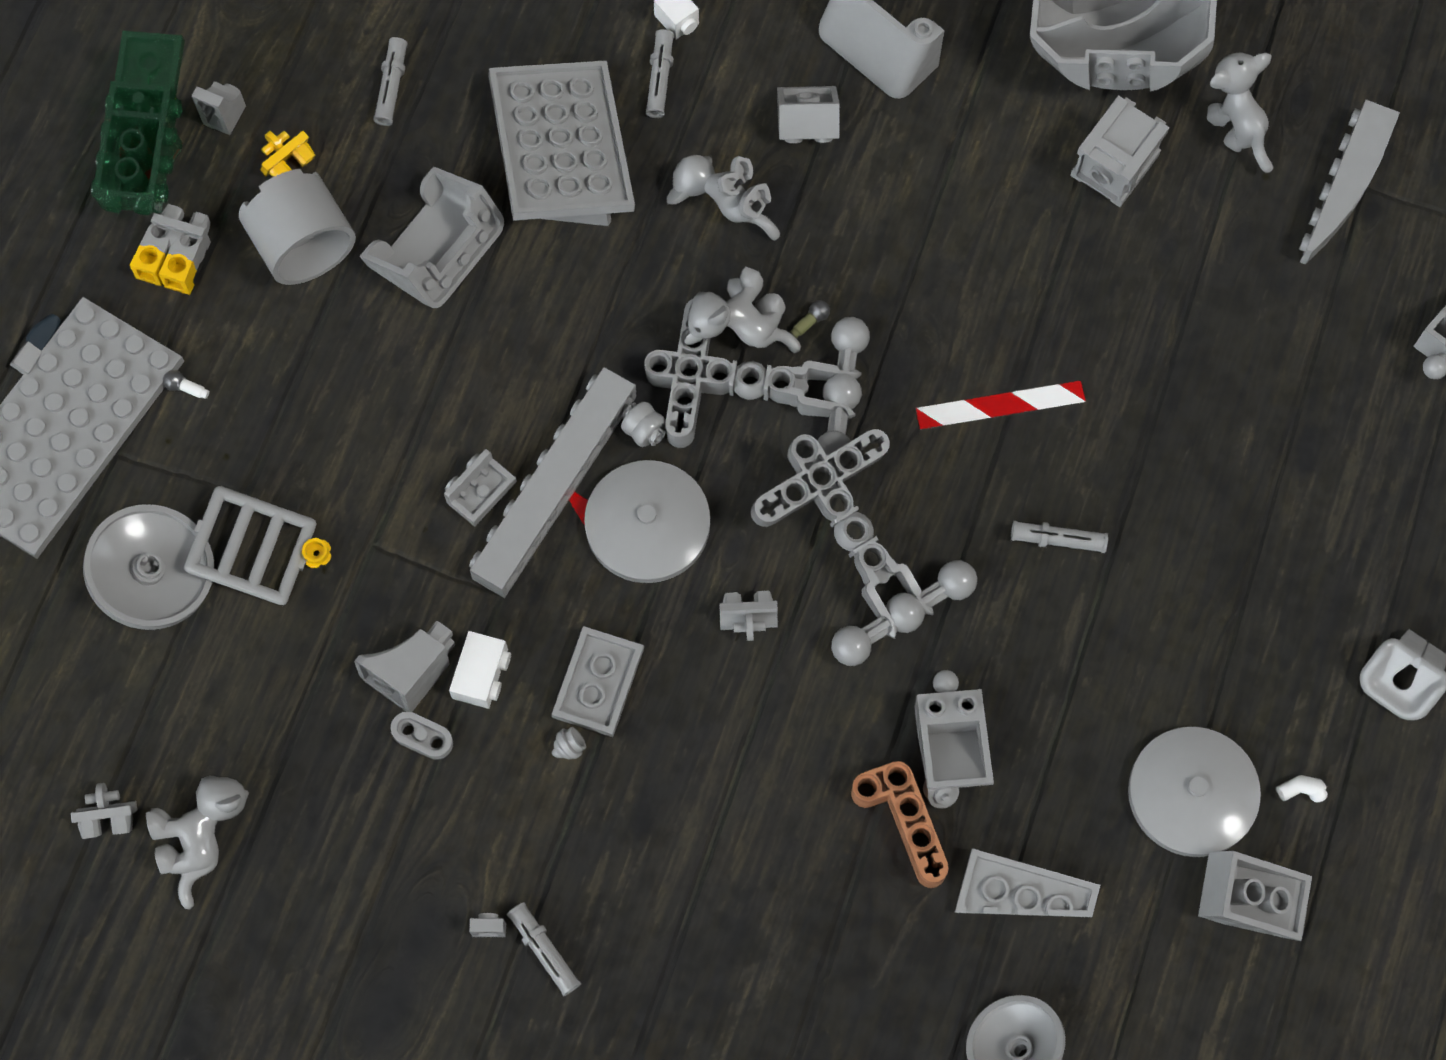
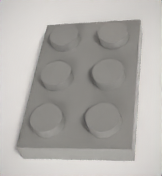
M583 626L554 706L552 718L613 737L644 651V645Z

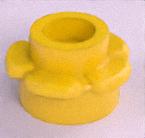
M312 538L304 543L302 554L308 567L319 568L320 565H326L331 559V546L327 541ZM315 551H319V555L314 556L313 553Z

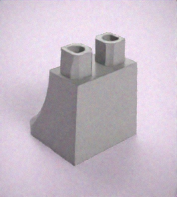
M436 621L427 633L419 629L412 637L391 649L374 654L359 655L354 661L358 674L366 683L403 710L413 712L450 665L448 653L455 646V642L451 639L453 633L439 621Z

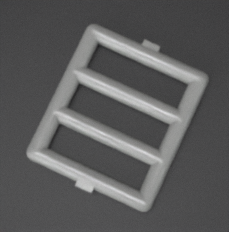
M218 486L213 491L203 519L197 522L194 533L197 535L185 562L184 569L187 573L278 605H285L288 602L299 570L303 571L306 564L302 554V547L307 540L312 538L316 528V521L310 517ZM227 501L241 506V510L219 567L214 569L199 562L222 503ZM255 511L272 518L248 580L231 575L230 571L252 514ZM286 522L302 529L277 591L260 585L282 525Z

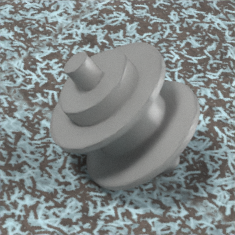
M926 780L924 782V795L928 798L930 804L936 808L951 806L959 796V788L928 790Z

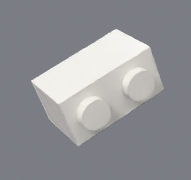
M468 631L449 689L452 699L489 709L492 700L497 701L502 684L498 682L501 670H507L511 658V652H507L506 641Z

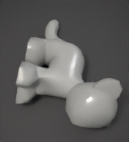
M1242 52L1229 54L1218 63L1215 76L1210 82L1212 88L1221 89L1227 93L1223 104L1213 103L1208 106L1207 120L1214 126L1222 127L1231 121L1234 127L1225 136L1224 144L1235 152L1252 147L1253 154L1260 168L1265 173H1269L1273 170V165L1264 149V136L1268 130L1269 121L1265 111L1255 101L1249 88L1255 82L1258 74L1270 64L1272 55L1262 53L1252 56Z
M691 155L683 158L677 164L673 173L674 188L667 196L668 204H677L688 197L707 193L714 199L722 214L728 220L735 223L748 222L756 224L774 241L780 237V232L774 223L761 214L765 205L771 202L770 190L767 184L754 185L747 191L741 185L747 180L752 179L753 166L750 159L737 156L731 162L730 171L715 173L710 156Z
M745 266L740 278L729 279L727 291L731 299L728 301H724L720 296L712 292H698L693 299L687 316L690 333L684 340L686 345H692L702 339L716 337L726 327H730L740 340L749 346L765 348L775 341H780L793 353L799 352L801 348L800 342L791 333L777 328L786 308L779 294H766L755 305L752 304L763 287V278L759 271Z
M211 775L202 778L196 791L197 808L183 814L180 818H171L166 811L159 808H152L150 812H146L147 827L153 840L178 837L184 851L182 853H178L169 844L158 846L155 848V859L161 874H181L178 896L184 909L190 910L194 906L191 892L194 882L213 871L217 866L219 848L214 834L217 822L237 816L245 806L249 792L237 780Z

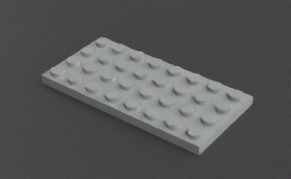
M82 297L43 348L38 361L28 374H23L0 404V536L38 559L165 388L163 384L164 375L170 370H178L183 364L184 359L182 356Z

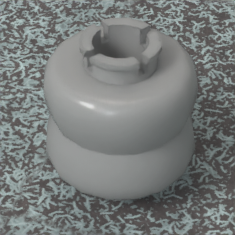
M632 403L622 413L623 421L621 428L624 433L634 439L638 446L646 447L650 444L655 446L664 438L666 434L664 430L666 420L661 414L655 412L650 403Z

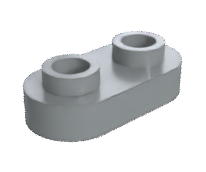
M402 712L392 720L391 733L399 744L431 759H442L451 752L453 739L445 727L413 712ZM406 726L414 727V731L410 735H404L403 729ZM435 739L443 741L440 748L431 747Z

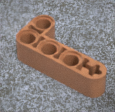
M898 761L858 775L853 782L851 791L854 803L859 807L868 808L888 801L917 879L923 886L928 888H935L941 885L948 873V862L910 767ZM892 773H900L905 778V784L895 786L890 783L888 776ZM861 784H870L875 789V794L871 797L862 796L858 791V787ZM904 803H912L917 809V814L910 817L905 816L901 812L900 806ZM916 833H923L929 839V844L925 847H918L913 843L912 836ZM930 853L929 861L931 866L940 869L936 877L932 873H925L928 867L926 856Z

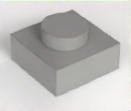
M481 913L478 914V919L470 918L469 932L472 937H506V923L504 919H498V914Z

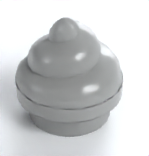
M574 727L562 729L556 734L552 755L568 760L576 759L586 749V743Z

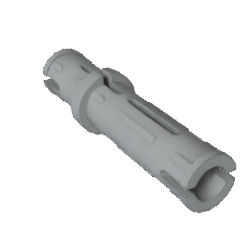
M665 29L656 31L654 53L650 56L652 70L646 115L652 118L664 116L669 68L673 66L674 58L671 56L674 33Z
M398 37L389 39L386 61H383L381 66L383 77L373 120L375 123L383 126H390L393 123L392 119L400 78L405 73L403 63L408 43L406 40Z
M1013 521L1011 541L1038 543L1039 547L1054 545L1105 553L1108 544V533L1049 526V523L1045 522L1037 525Z
M525 902L510 910L507 916L523 936L522 942L525 946H530L562 992V995L566 996L579 987L581 982L577 980L563 960V957L545 934L547 929L544 925L540 926L526 907Z

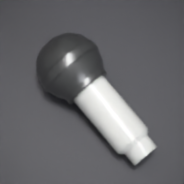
M170 370L164 375L163 384L170 391L181 390L204 399L209 395V390L187 380L178 370Z

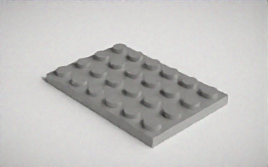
M607 61L489 68V80L513 220L634 212L635 202Z

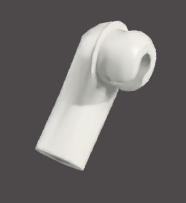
M1299 775L1276 787L1277 793L1283 801L1304 793L1308 794L1312 801L1318 803L1324 801L1328 795L1326 791L1327 786L1321 779Z

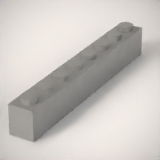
M603 368L599 375L594 374L586 388L588 392L582 400L578 399L574 403L570 411L571 418L566 425L561 424L553 438L555 442L549 450L545 449L541 453L537 461L538 468L533 475L528 474L520 487L522 492L516 501L512 499L508 503L503 513L505 518L499 526L495 525L490 530L486 539L487 545L482 552L477 551L469 564L472 579L503 598L506 597L622 419V413L636 398V385L606 368Z

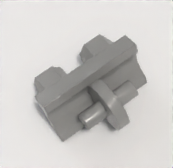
M757 591L754 594V602H742L741 594L737 592L725 593L723 603L720 604L721 630L734 629V633L746 632L747 641H753L754 631H766V628L778 627L777 601H773L770 591Z
M98 783L94 794L85 795L86 804L97 803V806L76 809V812L71 813L72 823L78 822L82 839L102 835L100 819L111 818L113 834L129 833L133 829L132 814L137 811L136 801L109 804V801L120 799L119 791L108 792L105 783Z

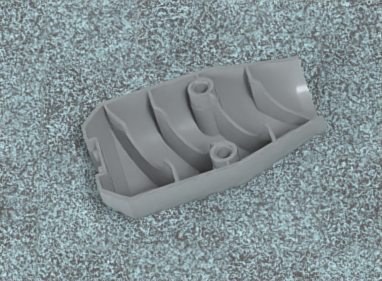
M1033 0L1030 39L1033 47L1043 59L1068 80L1088 90H1090L1091 86L1111 90L1150 88L1151 92L1170 84L1199 65L1209 55L1214 44L1217 0Z

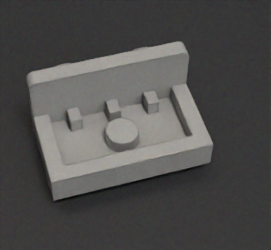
M487 449L481 454L474 455L467 463V469L460 477H453L445 487L444 496L447 504L474 527L517 482L516 477L492 458L491 452Z

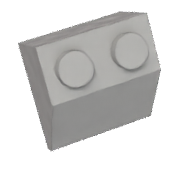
M836 86L777 87L780 140H785L788 143H800L803 139H815L816 142L826 143L831 142L834 138H839V99Z

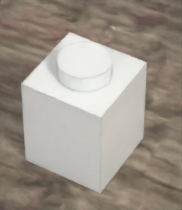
M654 0L655 17L667 30L674 33L675 39L684 34L688 35L696 29L699 24V8L691 0Z

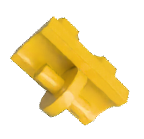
M271 131L266 133L265 138L268 144L261 150L266 156L274 150L276 153L261 164L262 168L260 170L265 176L270 174L272 177L290 171L292 169L285 161L292 155L302 167L307 165L315 157L312 148L307 143L309 139L307 134L302 131L286 145H283L282 143L290 138L286 131H283L278 136Z

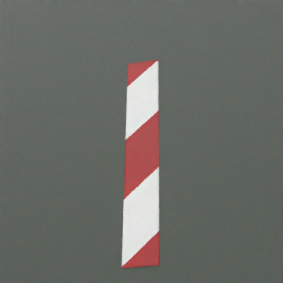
M1081 381L919 407L916 408L920 429L1082 403L1086 402Z

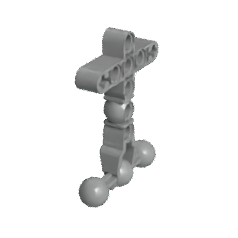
M691 299L684 309L678 351L654 350L645 358V371L648 382L656 387L671 389L665 423L667 439L672 446L684 448L692 443L695 435L701 393L715 395L729 393L730 396H734L735 392L739 397L746 400L758 399L764 395V400L768 401V398H770L774 402L797 407L801 415L829 417L827 432L817 440L828 456L851 442L846 435L848 419L855 417L852 409L857 406L862 397V388L856 380L861 376V372L855 370L857 354L867 347L870 340V331L866 324L856 317H844L835 324L831 332V341L839 351L837 366L815 361H806L802 367L777 366L772 368L771 365H767L766 369L762 364L755 361L743 362L737 366V361L733 360V363H730L724 358L708 356L710 339L700 340L701 345L697 348H691L685 344L684 340L690 333L687 316L693 299ZM656 365H664L666 367L662 372L652 370ZM686 369H694L697 371V373L693 376H685L682 374V372ZM716 373H724L727 375V377L723 380H716L713 378V376ZM747 377H754L758 380L754 384L743 382ZM808 380L827 381L823 388L824 400L804 396L809 389ZM777 381H785L789 385L785 388H777L773 384ZM682 397L692 399V402L687 405H681L677 401ZM679 418L684 420V428H682L681 433L676 432L679 428ZM847 455L839 457L840 464L843 467L852 459Z
M879 429L867 431L828 456L813 436L806 434L798 436L791 443L787 454L797 474L761 495L751 509L753 521L757 525L768 527L814 500L825 518L832 521L830 526L834 527V536L837 543L843 549L850 551V558L854 556L856 569L865 584L862 588V596L877 619L863 628L846 626L840 628L835 633L832 639V652L840 663L847 666L862 664L870 655L871 645L886 635L895 639L897 631L900 633L915 631L922 624L925 614L933 615L932 607L947 597L953 600L968 598L977 586L975 569L962 560H953L947 562L940 569L937 582L921 590L908 566L896 564L881 544L876 543L878 538L877 536L874 537V528L871 521L864 514L857 512L859 507L853 506L852 495L844 481L880 460L890 447L889 438ZM869 443H878L879 447L877 450L874 448L866 452L864 456L862 455L861 451ZM800 444L808 446L811 451V457H800L796 452V446ZM842 455L850 456L853 459L854 467L852 469L844 468L840 464L839 457ZM821 471L825 473L828 483L826 485L817 484L813 479V472ZM789 487L797 488L801 493V500H790L786 495V489ZM830 499H841L844 503V511H834L830 506ZM777 500L779 501L780 505L770 515L768 513L763 515L760 512L763 505L769 507ZM852 524L860 528V539H853L847 534L848 525ZM866 551H871L877 555V566L866 564L864 561V553ZM894 575L907 593L894 595L888 600L885 607L875 590V586L887 583L889 578Z

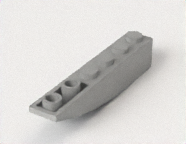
M1365 100L1361 110L1355 108L1348 124L1353 127L1351 134L1345 133L1338 149L1343 151L1341 159L1335 158L1329 175L1334 176L1331 184L1325 183L1319 200L1324 201L1321 209L1315 208L1309 225L1314 226L1312 233H1305L1299 250L1304 251L1300 263H1308L1329 242L1360 201L1382 160L1400 112Z

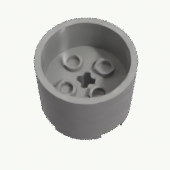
M295 169L274 176L259 186L261 190L259 194L250 202H243L240 207L239 220L272 276L281 284H300L325 274L349 254L355 243L356 236L353 229L317 172L303 174L301 169Z

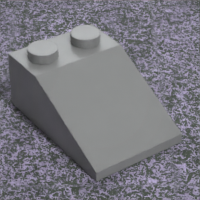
M1236 851L1209 852L1198 916L1229 926L1302 941L1312 876Z

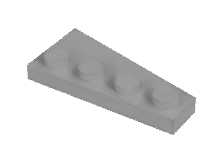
M971 849L954 913L1092 917L1100 885Z

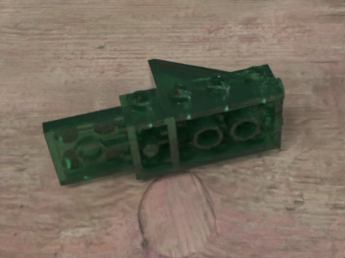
M134 31L122 32L115 81L110 82L109 94H107L105 99L106 113L104 122L101 125L100 150H98L96 155L97 168L95 179H93L91 185L92 196L105 211L119 213L121 210H131L140 215H151L152 212L162 213L163 203L168 201L167 175L172 173L173 163L180 153L183 144L175 128L176 118H180L182 112L181 100H178L176 96L185 43L182 35Z

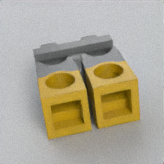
M167 204L161 215L154 213L151 219L152 224L148 227L130 263V267L136 279L158 286L163 284L165 288L190 295L194 287L193 279L199 264L202 262L206 250H208L211 243L208 236L211 222L207 215L198 212L193 213L189 223L183 222V209Z

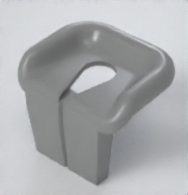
M1409 629L1400 640L1391 638L1384 641L1361 670L1360 685L1370 698L1396 716L1405 720L1421 719L1430 712L1446 691V672L1444 671L1446 654L1431 643H1427L1425 639ZM1411 664L1418 669L1413 683L1407 689H1400L1394 684L1393 677Z

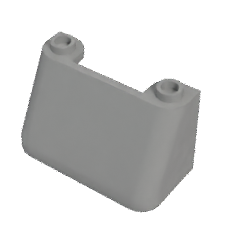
M829 0L819 24L821 39L892 98L900 99L909 95L939 66L944 30L928 18H918L905 27L873 0Z
M433 166L424 177L420 186V194L426 205L392 246L383 240H375L368 245L360 255V258L369 268L421 303L431 308H438L448 300L501 234L504 227V218L482 185Z

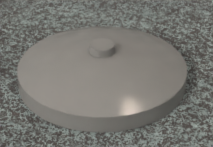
M636 461L614 469L596 485L586 506L585 531L593 554L610 572L633 582L655 583L676 577L686 571L699 558L709 537L710 511L702 489L686 472L676 466L660 461Z
M135 505L119 510L106 518L90 537L83 561L85 584L96 605L113 620L129 627L145 630L167 628L191 616L201 606L212 585V581L187 573L184 569L185 562L197 535L194 533L196 524L180 512L159 505ZM207 542L199 563L214 568L213 553L209 542Z
M1201 727L1177 728L1153 739L1137 757L1130 773L1128 786L1129 801L1133 815L1145 834L1162 848L1189 857L1209 856V852L1225 851L1235 845L1253 825L1260 806L1259 778L1248 755L1227 736Z

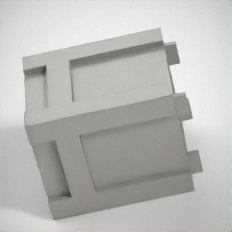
M1118 95L1078 148V162L1070 176L1079 182L1082 181L1110 199L1112 203L1121 207L1158 158L1161 149H1159L1160 143L1168 133L1169 127L1165 121L1157 116L1153 119L1135 108V102L1127 97L1123 99Z

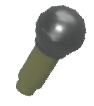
M822 300L813 302L808 314L793 326L790 333L797 338L799 335H803L816 322L827 319L830 314L829 305Z

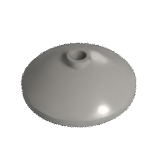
M1026 995L1005 997L986 1007L973 1022L966 1042L967 1059L1062 1060L1065 1050V1031L1058 1015L1042 1000ZM1022 1050H1027L1025 1055L1018 1057Z

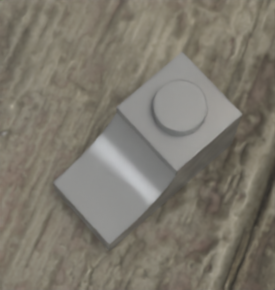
M214 81L207 90L196 87L191 96L203 125L228 135L233 131L246 107L240 90L231 84L222 85Z

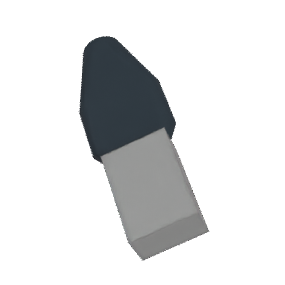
M50 314L37 323L27 335L26 343L10 365L20 373L28 374L40 358L43 348L58 330L60 318Z

